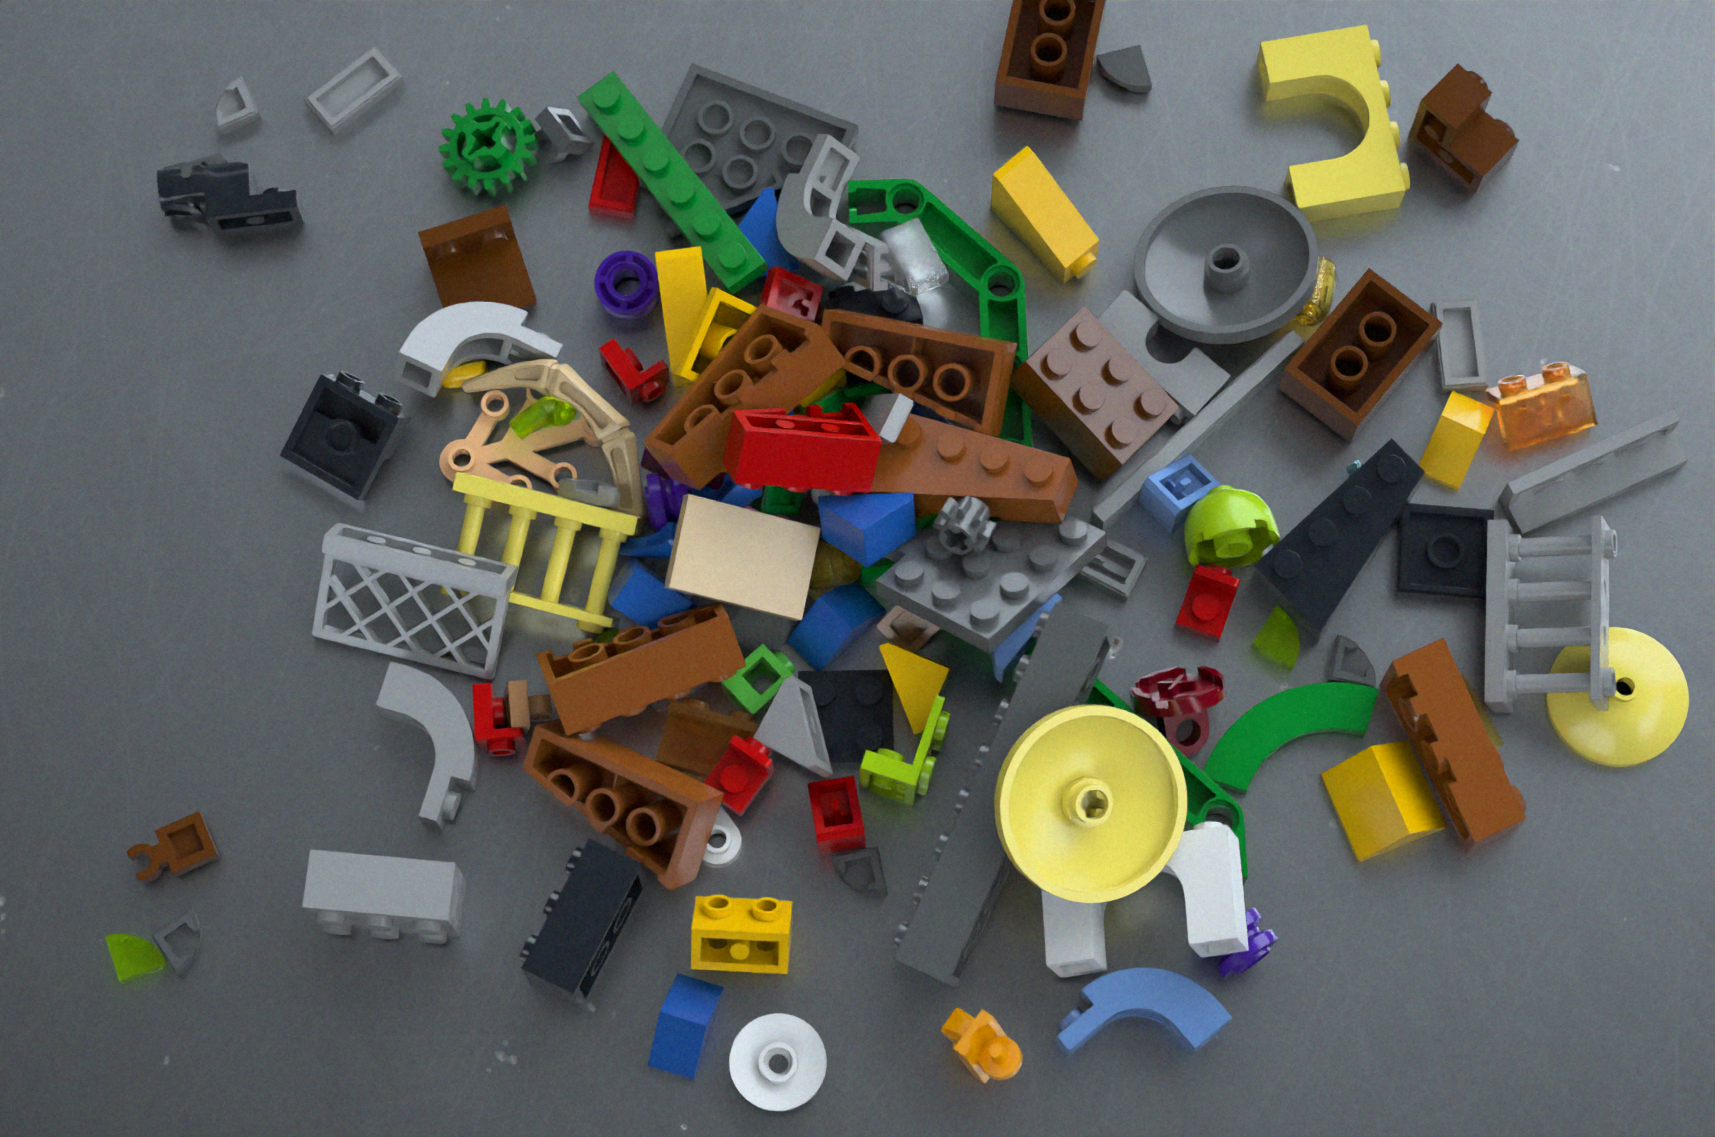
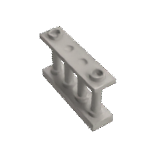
M1592 515V535L1521 538V535L1516 534L1507 519L1488 520L1484 703L1493 714L1513 713V699H1519L1520 694L1590 692V700L1598 711H1608V696H1615L1616 674L1614 667H1608L1609 558H1616L1617 536L1615 530H1610L1602 515ZM1591 554V581L1521 584L1520 579H1515V562H1521L1522 557ZM1591 600V627L1520 629L1519 624H1514V607H1521L1522 602ZM1590 646V673L1520 675L1518 670H1513L1514 653H1520L1521 648Z

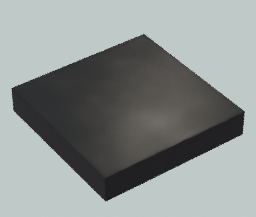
M1409 503L1398 519L1394 596L1486 604L1488 520H1494V510Z

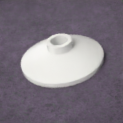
M773 1013L754 1019L739 1032L731 1048L729 1068L735 1087L748 1102L768 1111H788L805 1104L817 1093L825 1078L827 1056L820 1036L811 1025L793 1015ZM781 1056L788 1061V1067L784 1072L774 1073L771 1071L769 1064L774 1057Z

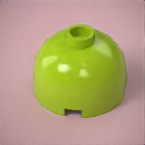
M1229 485L1217 486L1209 490L1207 495L1201 498L1188 512L1184 525V545L1188 561L1194 568L1195 565H1200L1199 562L1217 564L1229 570L1240 569L1257 563L1264 556V549L1268 548L1271 544L1274 547L1280 541L1277 523L1269 506L1257 494L1243 489H1234Z

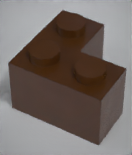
M1457 63L1421 99L1408 137L1471 191L1477 194L1512 158L1519 139L1515 137L1514 131L1505 121L1499 118L1494 119L1485 111L1492 95L1485 80L1476 72L1467 71Z

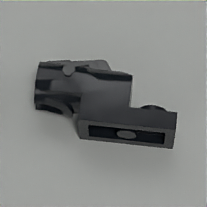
M217 153L193 161H185L167 166L163 170H157L159 200L165 216L202 217V212L206 211V219L214 235L305 224L303 206L296 190L274 187L264 190L262 194H256L255 178L248 163H228L223 155Z

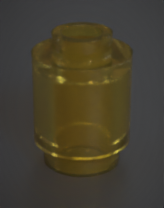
M1320 255L1319 276L1314 292L1304 308L1292 319L1295 323L1302 326H1316L1318 323L1324 322L1330 315L1338 275L1335 272V263Z
M827 541L819 542L809 589L818 591L852 584L858 579L862 564Z

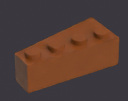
M761 304L642 443L671 479L700 491L725 469L722 461L733 410L783 407L787 410V415L847 361L820 325Z
M824 309L821 328L847 361L841 368L894 391L893 393H900L934 410L935 413L947 419L955 420L973 429L975 432L992 437L1000 436L1017 343L842 309Z
M909 413L896 441L881 444L871 492L861 493H913L916 517L930 518V514L940 513L941 508L949 497L958 502L961 498L968 495L981 500L989 507L990 517H1000L1001 521L1062 524L1079 482L1070 458Z
M714 602L662 617L657 623L659 628L649 630L647 626L637 625L620 629L613 641L607 643H594L592 638L573 643L574 651L572 653L554 657L551 649L536 653L535 655L566 735L593 732L600 728L604 721L620 715L622 717L637 715L643 712L648 704L664 698L668 700L681 698L690 693L692 687L708 681L717 683L728 680L736 674V670L747 667L729 616L722 603Z
M1444 637L1392 661L1379 685L1466 851L1474 850L1518 829L1526 820L1524 812L1527 808L1524 798L1518 788L1514 785L1511 786L1504 771L1502 757L1488 736Z
M560 718L535 726L522 767L527 774L566 806L573 805L590 819L588 824L600 834L607 833L626 849L624 853L628 857L650 868L659 876L657 880L667 889L672 890L696 880L724 796L723 792L596 732L587 734L573 733L567 736Z

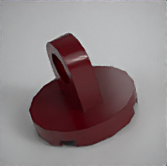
M1179 666L1158 670L1145 675L1135 683L1136 688L1132 687L1129 691L1132 708L1136 713L1156 717L1158 731L1185 756L1193 755L1203 748L1209 737L1207 709L1222 701L1226 694L1224 676L1217 669L1200 666L1197 667L1198 674H1186V668H1180ZM1191 719L1193 728L1190 736L1183 741L1177 742V727L1181 722Z

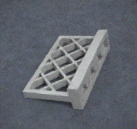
M339 522L324 535L321 553H325L311 636L489 680L495 677L510 592L516 582L518 566ZM337 560L352 563L363 580L345 590L335 575ZM368 568L376 569L377 571L372 574ZM386 572L399 575L408 589L407 592L390 601L376 580ZM413 579L421 580L423 582L417 585ZM432 583L444 586L454 601L435 612L421 591ZM368 585L382 607L364 617L349 595ZM333 589L337 596L330 600ZM459 590L466 591L468 593L462 596ZM476 595L497 599L494 616L483 623H480L466 602ZM413 596L427 618L409 629L395 606ZM340 601L356 622L345 630L326 625L329 608ZM458 607L473 629L454 640L440 617ZM385 612L401 633L390 641L378 638L369 625L370 621ZM430 623L446 644L435 652L423 649L414 636V633ZM492 625L491 635L489 636L485 629ZM360 628L363 634L356 633L354 631ZM477 634L488 650L485 664L468 660L459 645ZM405 639L408 645L401 644L400 642ZM450 651L453 656L446 655L445 653Z

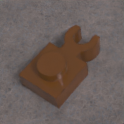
M200 811L155 830L160 843L154 846L137 844L127 851V855L132 861L143 856L150 857V866L136 874L137 879L141 883H149L156 880L166 866H169L172 874L177 877L220 858Z

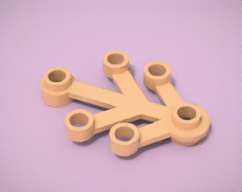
M526 388L527 400L502 441L485 445L497 421L504 420L510 413V404L507 396L501 391L492 390L483 396L481 400L483 411L466 439L454 440L446 445L441 452L439 464L443 475L452 483H454L456 472H464L512 485L522 484L528 489L533 490L532 484L527 477L523 475L509 477L490 466V464L508 460L551 483L552 488L558 492L559 483L555 481L556 476L561 472H568L572 475V478L578 479L576 469L566 462L555 464L534 452L581 439L593 447H602L603 443L595 438L592 429L588 426L589 423L582 415L579 420L529 433L543 409L551 406L555 398L549 394L546 398L537 400L532 397L535 390ZM493 400H500L504 403L503 408L498 412H491L487 407ZM461 454L469 455L471 459L466 466L459 467L454 464L457 456Z

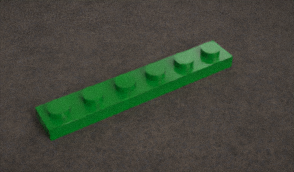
M614 71L577 96L585 111L692 247L701 246L704 262L730 295L733 296L769 270L765 260Z

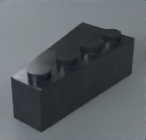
M1392 438L1254 564L1253 576L1318 643L1422 484L1425 471Z

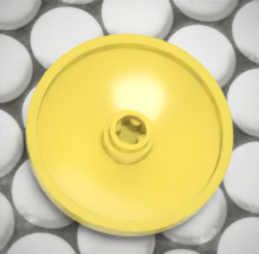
M1084 704L1070 706L1048 714L1035 722L1018 738L1003 762L996 783L994 796L995 823L1000 841L1010 861L1027 880L1038 888L1074 902L1101 903L1113 901L1145 886L1157 876L1172 857L1182 836L1186 821V782L1182 767L1173 748L1165 737L1144 719L1128 711L1105 705Z

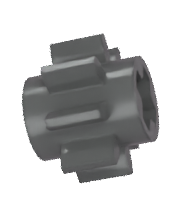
M967 495L958 502L949 497L934 521L933 527L940 530V543L947 550L963 555L971 549L980 554L997 524L988 521L990 518L988 506L981 500Z

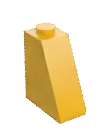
M1026 146L993 173L990 209L1063 285L1074 275L1078 279L1085 276L1098 261L1096 257L1099 239L1035 153Z
M701 246L655 252L674 387L683 386L685 390H688L693 383L682 379L675 372L708 297Z

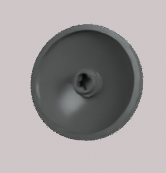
M1237 185L1203 189L1188 194L1168 205L1144 230L1138 242L1134 258V272L1139 296L1142 303L1159 317L1158 323L1183 338L1209 344H1233L1254 340L1274 332L1287 324L1304 308L1312 296L1318 281L1320 268L1317 239L1305 215L1292 203L1279 195L1259 188Z

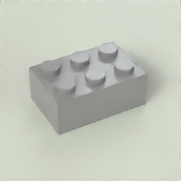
M310 849L302 908L317 925H322V931L326 933L350 935L351 928L369 929L370 936L381 939H398L399 932L418 934L417 940L444 944L447 937L460 938L467 881L455 862Z

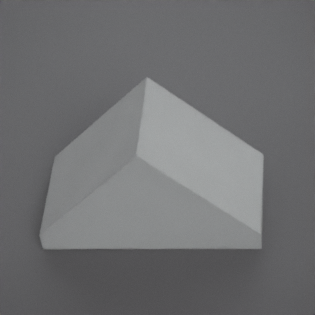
M795 676L784 679L753 738L824 778L833 775L812 688Z

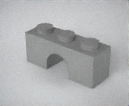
M1124 289L1097 318L1180 407L1169 418L1171 422L1178 425L1181 422L1184 425L1187 424L1228 387L1231 375L1196 347L1183 360L1177 363L1165 364L1155 360L1149 354L1146 345L1157 334L1159 317L1127 290Z

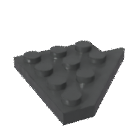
M691 63L661 131L726 213L731 215L752 207L766 188L773 187L775 197L780 196L788 173H800L818 134H829L851 150L858 134V125ZM639 179V184H640V186L643 187V188H646V187L644 186V184L641 182V180ZM669 219L665 228L666 235L672 238L681 235V231Z
M1070 514L1065 515L1062 524L997 521L994 522L997 524V527L980 554L971 549L968 553L959 555L947 550L940 543V530L936 528L917 530V536L885 556L896 563L876 580L877 595L990 654L1107 547V532Z

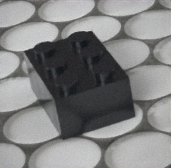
M591 838L588 839L584 849L576 847L565 868V873L570 876L562 891L554 890L548 898L542 912V916L547 919L539 935L532 933L528 937L519 956V959L524 961L521 969L531 985L581 1010L648 883L642 863Z

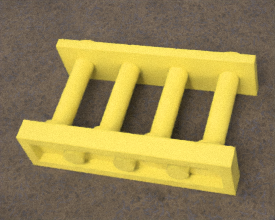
M456 472L452 490L465 493L463 502L468 503L456 548L458 552L470 555L475 554L486 508L491 509L492 501L509 504L508 513L512 514V519L501 562L518 566L519 569L531 519L536 520L537 512L555 516L553 525L558 527L540 597L513 591V586L509 602L578 619L576 628L593 633L603 634L605 627H618L619 617L603 613L621 542L626 543L628 535L641 536L645 518L469 473ZM583 523L600 527L598 536L603 538L585 609L558 602L576 531H581ZM442 586L441 593L450 596L445 587ZM459 590L462 596L468 593L466 591Z

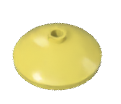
M1609 627L1608 667H1614L1616 683H1627L1631 689V694L1624 696L1616 690L1615 696H1608V711H1598L1590 700V692L1545 693V703L1549 719L1555 731L1574 752L1587 760L1605 766H1634L1645 763L1660 755L1680 734L1688 713V687L1680 665L1662 644L1650 636L1635 630ZM1566 646L1553 662L1548 674L1590 673V646Z

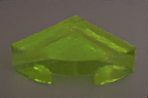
M1276 605L1252 643L1251 648L1291 672L1297 661L1300 647L1296 626L1289 615Z
M126 933L105 936L119 981L122 983L169 967L163 954L153 944L141 937Z

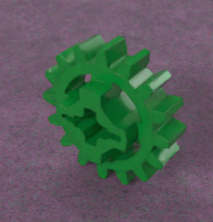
M483 98L481 108L475 110L471 103L465 104L467 115L462 118L460 115L453 113L451 118L456 125L455 128H446L441 132L446 141L449 142L439 146L440 153L446 159L442 163L443 167L449 175H453L452 178L459 188L467 185L475 196L480 193L482 187H485L491 197L496 196L497 186L503 185L508 192L513 191L511 180L517 177L519 180L526 181L528 177L523 171L524 166H536L537 164L535 157L530 153V151L540 148L536 137L532 136L536 132L530 119L525 120L526 116L520 107L517 106L511 110L509 104L504 99L500 100L496 108H493L488 98ZM466 140V148L462 151L464 142ZM517 143L515 152L512 154V147Z

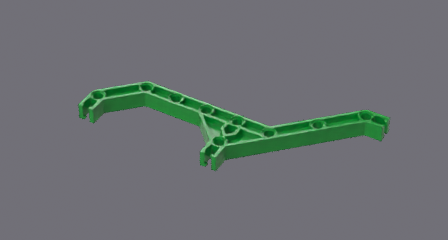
M911 179L848 181L849 226L876 239L897 238L978 308L979 336L1017 343L1012 368L1013 373L1028 358L1025 283L1023 274L1018 267L917 181ZM901 203H911L917 209L910 214H901L895 210V207ZM857 205L885 207V212L857 215ZM1001 284L1009 287L1012 293L1005 297H998L993 295L989 289L994 285ZM1009 385L1000 436L995 437L1033 448L1031 408ZM930 514V518L920 517L916 521L917 530L933 529V523L939 514ZM990 517L988 521L997 522L1001 521L1000 517ZM861 564L862 586L864 588H876V580L893 565L865 567ZM1036 641L1025 653L1026 655L1031 657L1036 646ZM982 650L986 655H988L992 659L991 653L989 654ZM1016 665V666L1013 668V670L1009 673V675H1010L1012 678H1013V676H1014V673H1015V670H1016V668H1017V665ZM1098 678L1096 679L1085 704L1110 706L1128 711L1142 718ZM1168 741L1180 762L1186 782L1187 814L1183 831L1194 830V826L1206 822L1205 818L1210 814L1217 813L1225 816L1230 823L1231 831L1239 839L1242 882L1244 886L1248 878L1245 822L1242 808L1228 793Z

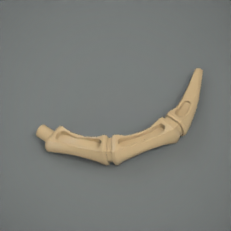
M555 359L524 361L504 366L461 383L466 393L523 387L534 389L543 395L550 394L553 398L569 404L590 424L595 438L603 443L602 451L609 464L613 487L621 491L619 508L612 507V510L643 517L645 520L648 519L649 513L639 470L637 441L635 434L629 430V427H631L630 421L592 389L570 365H560ZM628 535L627 539H633L637 536Z

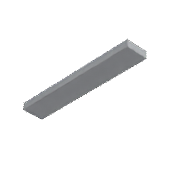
M1294 330L1287 332L1093 507L1090 524L1106 532L1138 503L1142 484L1147 477L1198 449L1283 372V369L1303 347L1304 340Z

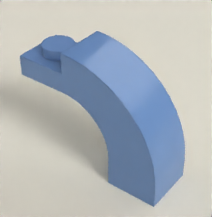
M1127 968L1106 974L1081 989L1079 998L1087 1006L1088 1010L1083 1012L1080 1007H1077L1057 1024V1027L1062 1032L1056 1036L1055 1044L1066 1057H1069L1110 1022L1126 1016H1142L1153 1019L1168 1028L1190 1055H1193L1226 1027L1232 1016L1210 992L1183 975L1158 968Z

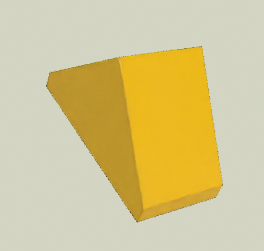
M1452 390L1419 462V466L1425 471L1424 476L1458 491L1495 409Z
M893 642L882 644L879 646V649L914 735L923 732L936 694L942 696L953 668Z

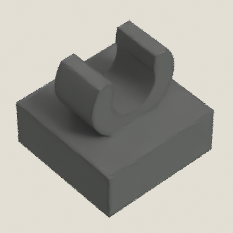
M546 107L535 118L542 128L533 135L540 146H544L549 140L553 143L552 151L544 158L547 163H560L566 158L567 154L583 155L594 144L568 109Z

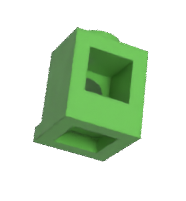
M763 643L744 660L747 667L736 670L737 672L733 677L721 682L723 693L754 726L767 713L784 679L794 676L792 673L796 671L793 663L783 652L777 649L772 653ZM766 678L772 685L765 692L757 691L754 688V684L758 679Z

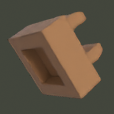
M527 680L507 682L504 691L506 728L522 727L527 736L530 722L550 720L549 715H552L551 695L541 694L528 697Z

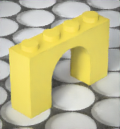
M1361 25L1261 42L1256 62L1265 102L1308 94L1334 96L1347 103L1356 112L1364 133V139L1360 145L1342 157L1289 166L1284 181L1287 200L1297 207L1309 222L1400 207L1405 191L1410 189V176L1406 163H1399L1396 150L1400 148L1399 128L1396 122H1390L1387 108L1391 105L1390 90L1386 80L1380 81L1377 69L1381 65L1380 47L1377 40L1370 39L1368 26Z

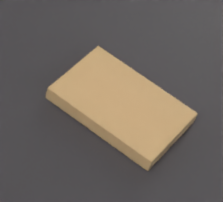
M686 494L682 500L664 588L800 621L803 618L821 528Z

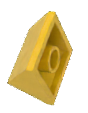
M712 287L675 374L690 383H694L755 312L757 307L718 288Z
M1408 740L1370 746L1320 775L1358 863L1447 827Z

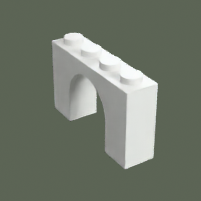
M1202 822L1196 824L1194 830L1183 831L1172 857L1160 871L1175 876L1182 884L1185 896L1189 945L1201 958L1249 951L1239 839L1227 825L1222 823ZM1042 890L1047 966L1060 978L1107 971L1104 937V912L1107 902H1074Z

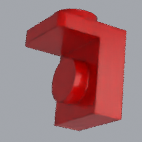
M776 266L768 270L758 307L763 304L816 324L822 311V305L819 302L824 287Z
M614 338L599 347L602 366L632 406L641 400H644V402L654 400L667 388L666 384L670 381L669 367L664 360H660L643 371V366L635 353L629 347L622 350Z
M1209 563L1205 567L1195 565L1174 628L1219 643L1240 579L1233 577V573L1229 569L1217 564Z
M491 683L472 684L475 741L480 751L487 750V754L491 756H507L515 754L516 748L527 747V739L522 727L498 729V726L506 725L504 697H496Z
M734 734L728 742L729 749L707 777L704 784L723 792L724 796L721 804L741 817L774 773L773 761L768 758L771 755V751L753 737L748 736L744 741Z

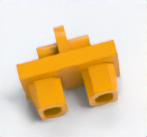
M957 1007L940 1030L945 1037L953 1041L952 1047L973 1077L984 1084L989 1078L995 1080L1009 1079L1019 1071L1022 1065L1023 1055L1020 1047L1007 1037L994 1016L983 1009L974 1018Z

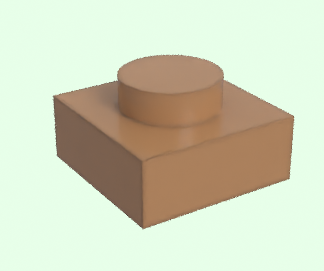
M898 605L876 625L891 642L914 652H917L940 629V627Z

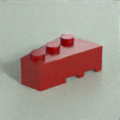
M855 402L843 403L841 412L822 413L823 407L820 405H808L805 414L785 416L787 410L783 407L733 410L722 464L733 482L747 489H761L763 485L781 486L788 491L804 493L808 489H823L835 495L850 496L853 492H871L882 440Z

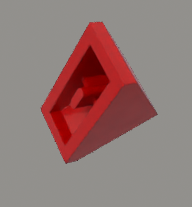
M854 776L807 783L818 855L865 849V829Z

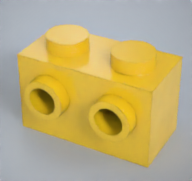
M725 895L696 896L691 927V969L788 974L792 938L793 901L777 900L771 897L746 899L730 898Z

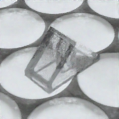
M918 217L885 230L876 237V239L889 244V254H881V259L888 262V272L880 273V277L887 280L888 284L915 297L949 282V273ZM856 262V266L867 270V266Z

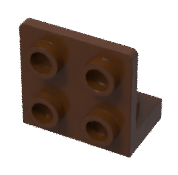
M506 204L418 232L443 308L459 303L480 301L506 304L522 310L537 305V299Z

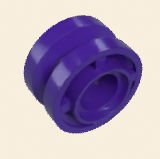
M629 250L615 252L605 258L596 271L594 280L595 291L603 308L611 316L623 321H635L649 315L658 305L661 298L658 273L653 263L643 254ZM625 277H635L640 280L638 290L631 295H621L616 291L617 284Z
M656 472L646 474L648 486L644 487L651 527H656L657 532H659L667 523L678 522L683 496L686 494L693 495L690 486L671 479L670 476L668 480H663Z
M1256 907L1245 912L1249 951L1216 955L1221 958L1216 969L1223 979L1233 974L1236 976L1248 970L1272 951L1270 947L1279 940L1272 929L1260 931L1258 926L1263 917Z

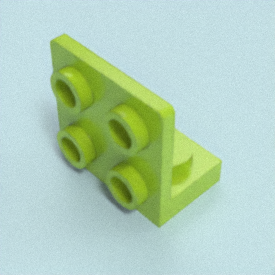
M937 694L935 696L913 765L905 763L906 758L892 750L879 748L877 753L866 750L860 767V790L912 807L917 794L927 795L936 758L930 755L932 750L941 752L949 729L948 723L951 713L944 712L946 697Z

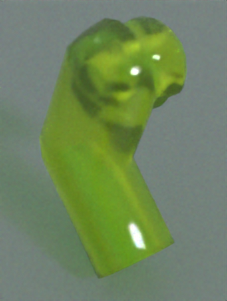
M547 395L512 418L509 424L517 436L523 440L540 427H564L570 424L575 419L577 411L569 404L559 401L551 395Z

